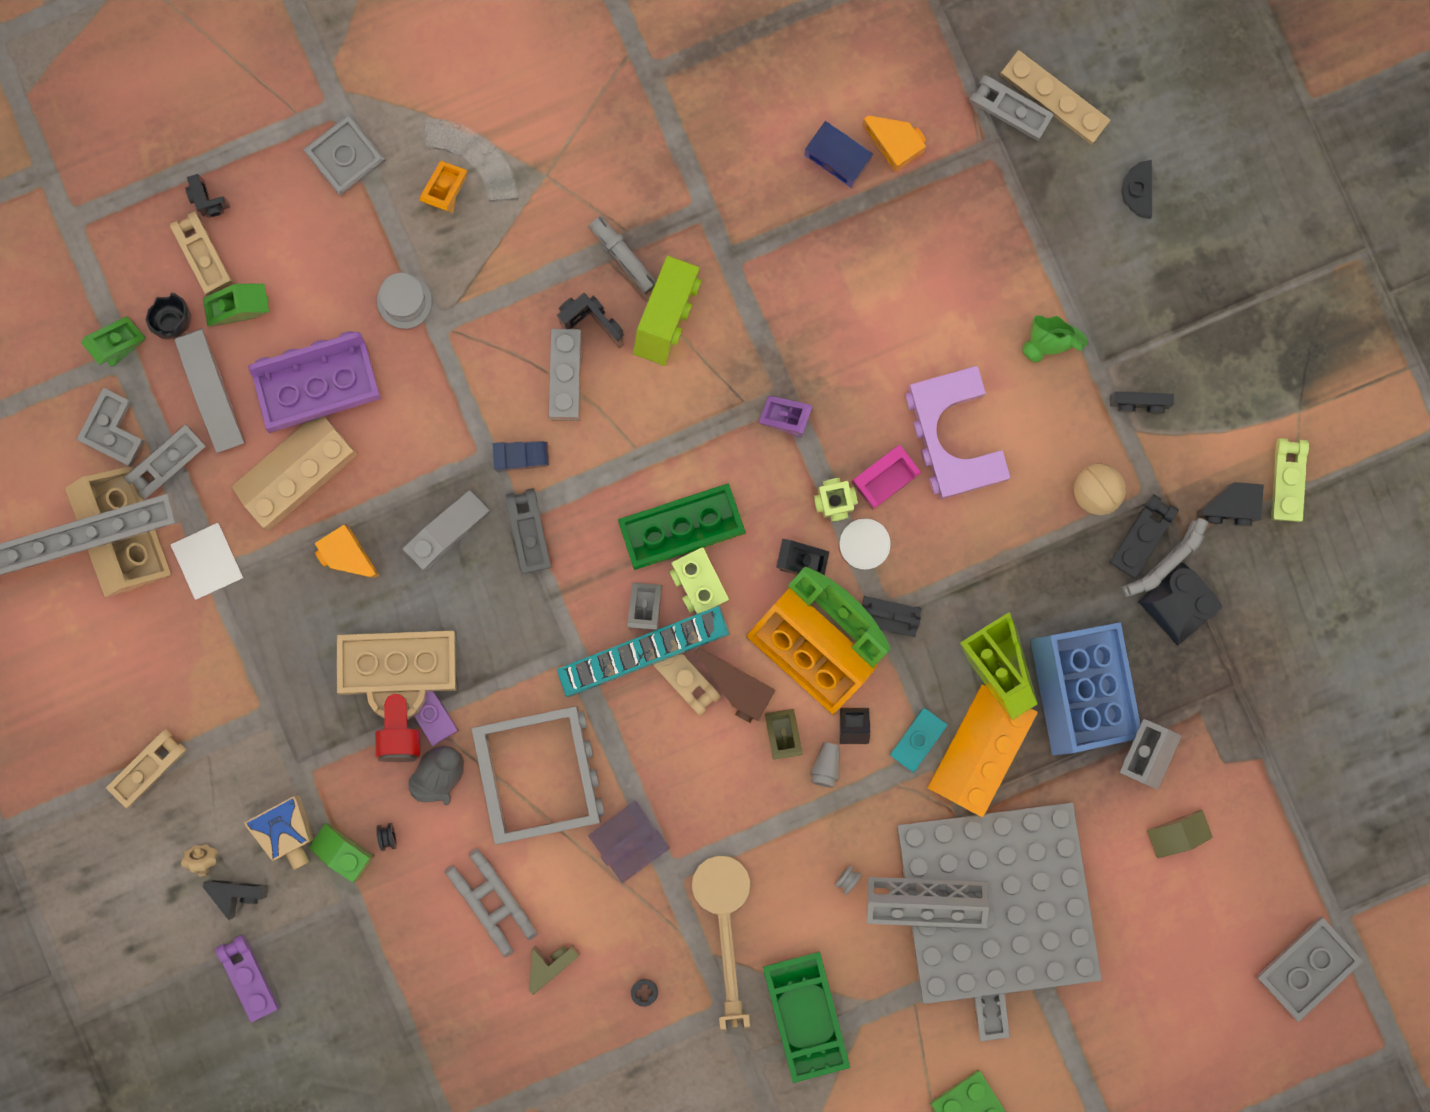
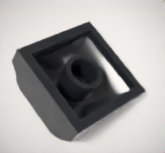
M1184 563L1176 567L1155 589L1150 590L1138 601L1177 646L1208 619L1214 617L1218 610L1223 607L1216 595Z

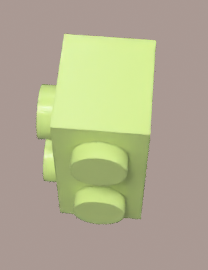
M703 547L671 562L674 569L669 571L676 587L683 586L687 595L682 597L689 613L695 611L696 614H699L729 601Z

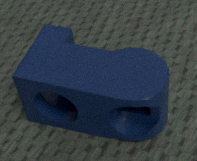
M548 442L492 443L494 470L496 472L549 466Z

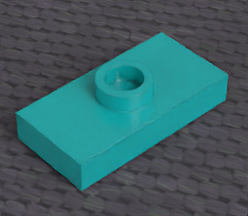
M923 708L892 750L890 756L914 773L948 724Z

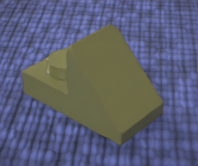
M564 945L550 956L553 960L551 963L536 946L533 947L529 991L532 995L579 957L580 952L574 945H571L568 949Z

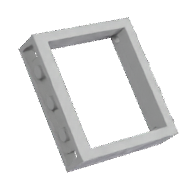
M578 706L471 728L495 845L601 822L600 816L605 815L602 798H596L594 787L599 786L596 769H590L588 758L593 757L590 740L585 741L582 729L587 728L584 711L579 712ZM569 717L589 816L507 832L488 734Z

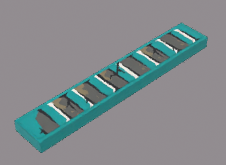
M717 606L558 668L557 672L565 696L571 697L731 634L720 606Z

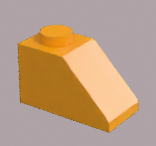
M870 115L864 118L862 126L895 172L924 153L926 138L918 127L914 129L909 122Z
M344 524L314 543L318 548L315 555L323 567L328 565L334 570L370 578L380 576L349 526Z

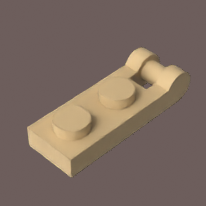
M196 211L187 214L188 218L180 222L176 220L169 225L204 293L208 296L233 283L211 241L200 216ZM194 228L196 234L187 238L185 232Z
M683 654L653 665L699 716L707 711L705 708L712 701L716 703L722 697ZM700 685L705 693L696 699L691 693Z
M167 729L162 731L106 787L126 809L130 808L187 752V749L182 744L178 745L172 739L173 735ZM162 746L169 752L164 759L157 753Z

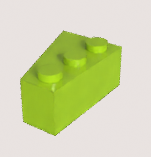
M667 255L637 328L633 355L666 366L673 344L677 345L683 329L680 328L682 320L687 321L693 305L689 303L691 296H697L702 283V280L698 279L700 267Z
M1010 612L960 642L969 664L1012 720L1037 705L1019 633Z

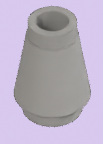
M823 742L810 772L812 776L811 783L834 788L835 781H839V745Z

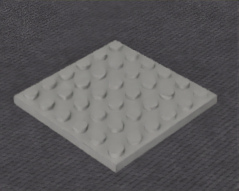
M1073 803L984 814L983 817L973 815L897 826L904 878L983 881L988 883L989 913L987 929L911 926L923 1004L1102 981ZM908 889L906 891L908 895L917 896L920 894L916 889ZM938 890L935 892L940 897H948L950 895L947 891ZM967 892L965 894L969 898H981V892Z

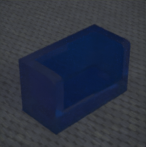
M825 121L805 148L804 156L852 188L872 160L873 153Z

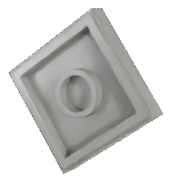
M349 114L303 149L340 197L386 161Z

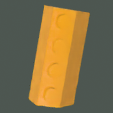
M791 588L780 597L746 636L832 715L864 684L878 666L876 664L872 668L851 648L854 645L853 642L813 606H808Z
M981 684L927 788L983 817L1038 712L1029 709L1012 720L987 686Z

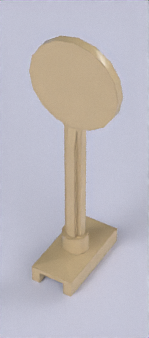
M715 856L706 859L698 866L692 880V891L695 900L704 910L717 914L719 918L727 1002H724L725 1016L719 1017L721 1031H727L726 1021H732V1028L738 1027V1020H744V1028H750L749 1014H743L742 1001L738 999L730 914L744 905L750 893L751 882L748 872L743 865L729 856Z

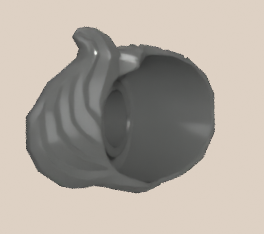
M446 746L436 747L427 751L420 759L415 773L409 778L408 789L411 796L418 802L442 800L444 805H448L451 801L450 791L457 785L463 774L464 760L462 755L452 747Z

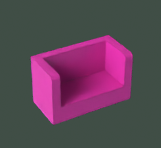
M899 444L853 479L851 483L873 510L917 477L921 471Z

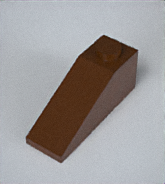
M698 647L695 653L732 707L738 709L735 715L751 723L753 718L759 721L776 690Z

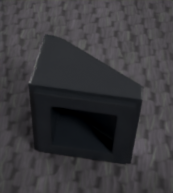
M840 708V744H869V708Z

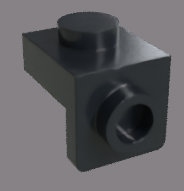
M199 174L187 177L189 186L185 187L187 197L191 204L195 203L197 211L202 216L216 217L223 214L224 209L230 208L229 201L224 196L210 200L205 181Z

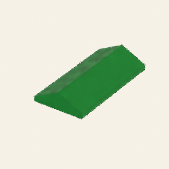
M729 483L618 519L634 570L746 534Z

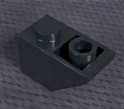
M1239 482L1228 484L1197 511V517L1205 518L1210 524H1223V519L1234 520V525L1252 526V522L1259 521L1262 518L1264 484Z

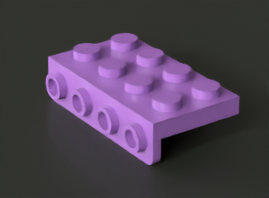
M345 332L338 338L328 341L319 340L312 343L311 346L302 349H289L282 355L273 358H260L248 366L254 380L268 433L381 399L366 341L360 332Z

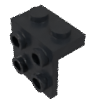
M583 293L576 300L571 297L559 307L561 312L557 317L564 329H572L590 314L618 348L624 345L622 338L624 331L613 318L609 321L605 318L604 307L594 295L589 298Z

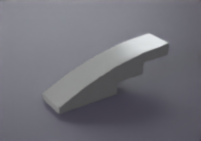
M203 328L174 338L192 392L216 453L244 444L245 439L234 415L235 410L224 386L225 381Z
M1005 994L973 998L980 1042L1010 1038Z

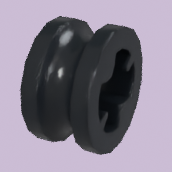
M388 823L387 827L377 825V839L380 850L385 851L387 847L396 849L397 840L393 823Z
M649 979L637 981L631 989L632 1000L639 1006L646 1007L651 1005L658 997L657 985ZM642 984L648 985L647 989L651 987L653 994L648 996V1001H642V996L637 997L636 992L641 989Z

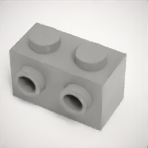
M1143 719L1120 773L1158 790L1182 736Z

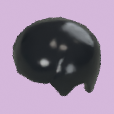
M170 293L169 297H157L146 315V323L149 330L162 339H174L181 336L189 328L191 314L187 303L175 293Z

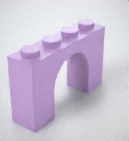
M978 366L909 385V393L905 394V400L909 411L914 410L917 421L913 422V427L917 439L922 438L925 449L921 450L925 466L931 467L933 477L929 478L934 495L938 494L940 500L1005 482L1011 478L1003 450L972 459H960L947 453L937 437V422L944 410L957 404L982 398L986 394Z

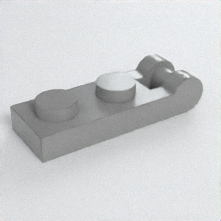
M983 75L978 83L979 89L976 93H972L968 102L1039 141L1054 114L998 81ZM990 92L998 95L994 102L987 99Z
M184 424L140 464L128 472L124 479L129 484L133 483L139 490L138 494L143 499H146L205 448L206 445L187 424ZM147 470L154 477L149 483L141 476Z

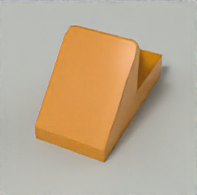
M440 160L420 195L419 201L453 213L456 196L466 180L468 170Z

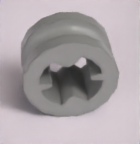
M849 865L834 886L837 888L842 887L843 893L847 895L862 874L860 872L855 873L853 867Z

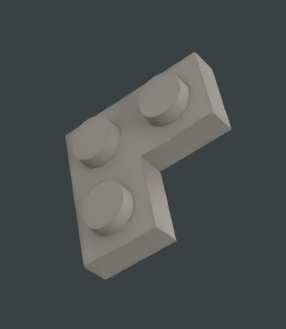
M103 388L76 440L130 467L144 443V440L119 428L132 402Z

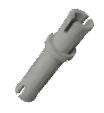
M601 215L599 218H596L588 228L604 245V251L610 253L617 260L643 294L649 292L654 288L657 280L623 241L624 237L621 234L618 235L608 224L604 216Z

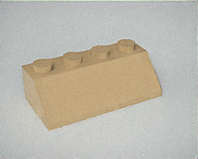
M324 416L305 422L231 487L244 507L263 529L271 531L359 454Z
M132 466L84 476L67 486L65 490L76 520L78 521L144 501L138 494L139 490L134 484H129L124 479V476L132 470ZM155 530L88 550L105 598L132 591L171 575Z

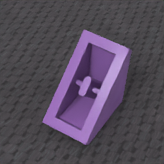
M768 396L759 423L802 438L813 406Z

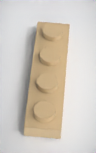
M1019 50L1000 74L1002 78L1039 106L1052 112L1056 119L1090 145L1094 143L1111 121Z

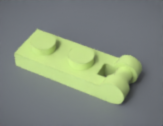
M1278 438L1276 441L1271 520L1303 521L1306 464L1309 452L1308 440L1288 442L1286 438ZM1287 453L1296 454L1295 462H1286Z

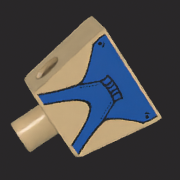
M300 795L293 796L244 822L247 829L272 861L286 855L293 870L310 862L302 846L313 841L314 837Z

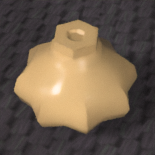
M208 844L194 845L191 849L183 852L181 865L189 869L191 873H196L199 877L207 876L210 868L216 864L218 851L209 847Z

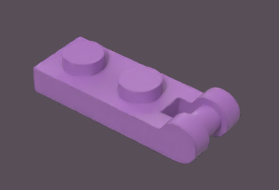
M243 934L234 938V942L228 945L222 944L215 948L216 954L221 963H223L250 1022L279 1009L278 1003L257 959ZM240 953L244 960L235 964L232 956Z

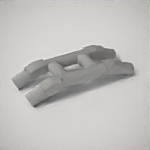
M1197 518L1196 521L1192 520L1182 541L1142 579L1121 587L1124 596H1133L1155 589L1163 578L1201 545L1204 538L1203 534L1209 522L1201 518Z
M475 848L469 853V857L487 879L484 883L472 890L469 883L454 865L448 867L444 873L475 913L503 957H508L514 951L497 923L511 914L528 940L535 938L538 933L527 914L496 873L494 867L481 851ZM495 890L504 905L489 914L480 899Z

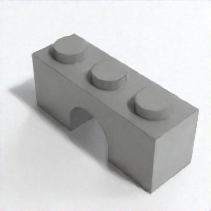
M551 329L549 418L551 421H580V366L582 364L583 338L581 329Z

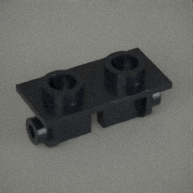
M864 596L862 606L872 616L881 630L916 637L917 628H919L921 620V608Z

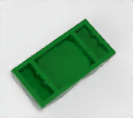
M820 951L762 966L792 1082L796 1083L849 1069L850 1064Z

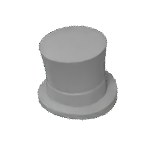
M407 273L392 274L383 281L378 291L377 307L380 315L388 324L398 329H411L419 326L426 320L431 311L432 297L430 290L416 276Z

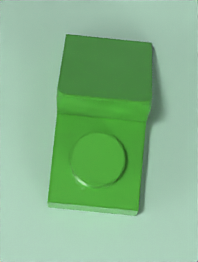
M126 316L85 336L81 344L99 365L107 362L112 367L132 352L146 338Z

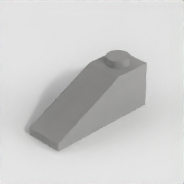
M469 490L421 530L403 550L422 570L427 572L479 523L490 510Z

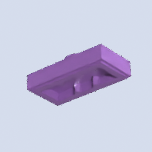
M435 691L427 692L425 704L414 717L431 745L435 746L459 730Z

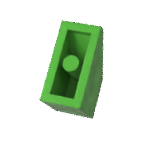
M233 284L203 298L207 326L250 320L269 312L268 297L264 284Z
M327 823L324 824L309 846V849L328 867L352 883L359 880L375 856Z

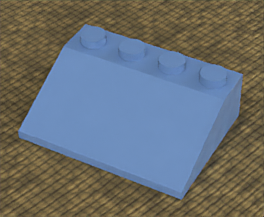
M1121 622L1030 639L1052 755L1076 753L1135 739L1141 724Z

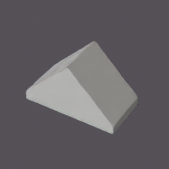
M632 583L627 622L628 628L658 630L662 585Z

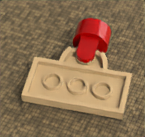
M431 631L337 635V694H367L369 705L377 715L384 718V730L375 732V758L382 762H410L417 760L420 757V731L407 729V720L419 713L425 704L427 692L456 691V632Z

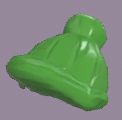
M1036 315L1030 328L1031 340L1023 344L1022 351L1029 360L1036 363L1040 362L1044 355L1059 354L1071 348L1081 351L1088 345V340L1080 330L1064 322L1058 316L1046 318Z

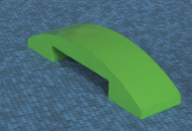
M804 567L788 585L808 606L815 601L856 641L851 648L872 668L891 650L883 632L872 616L850 593L833 580L813 569Z

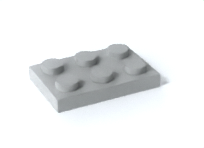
M1320 916L1255 977L1288 1013L1299 1022L1364 961L1329 923Z

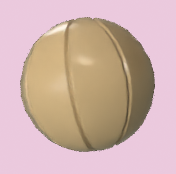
M1103 463L1089 465L1078 474L1075 480V499L1082 509L1091 514H1110L1124 501L1126 495L1124 478L1120 472L1110 465Z

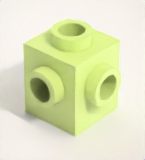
M840 478L823 481V486L818 488L819 495H814L817 513L823 512L824 518L831 517V522L848 519V513L854 511L853 505L858 504L855 488H849L848 481L841 482ZM838 496L840 498V505L832 506L829 502L830 497Z

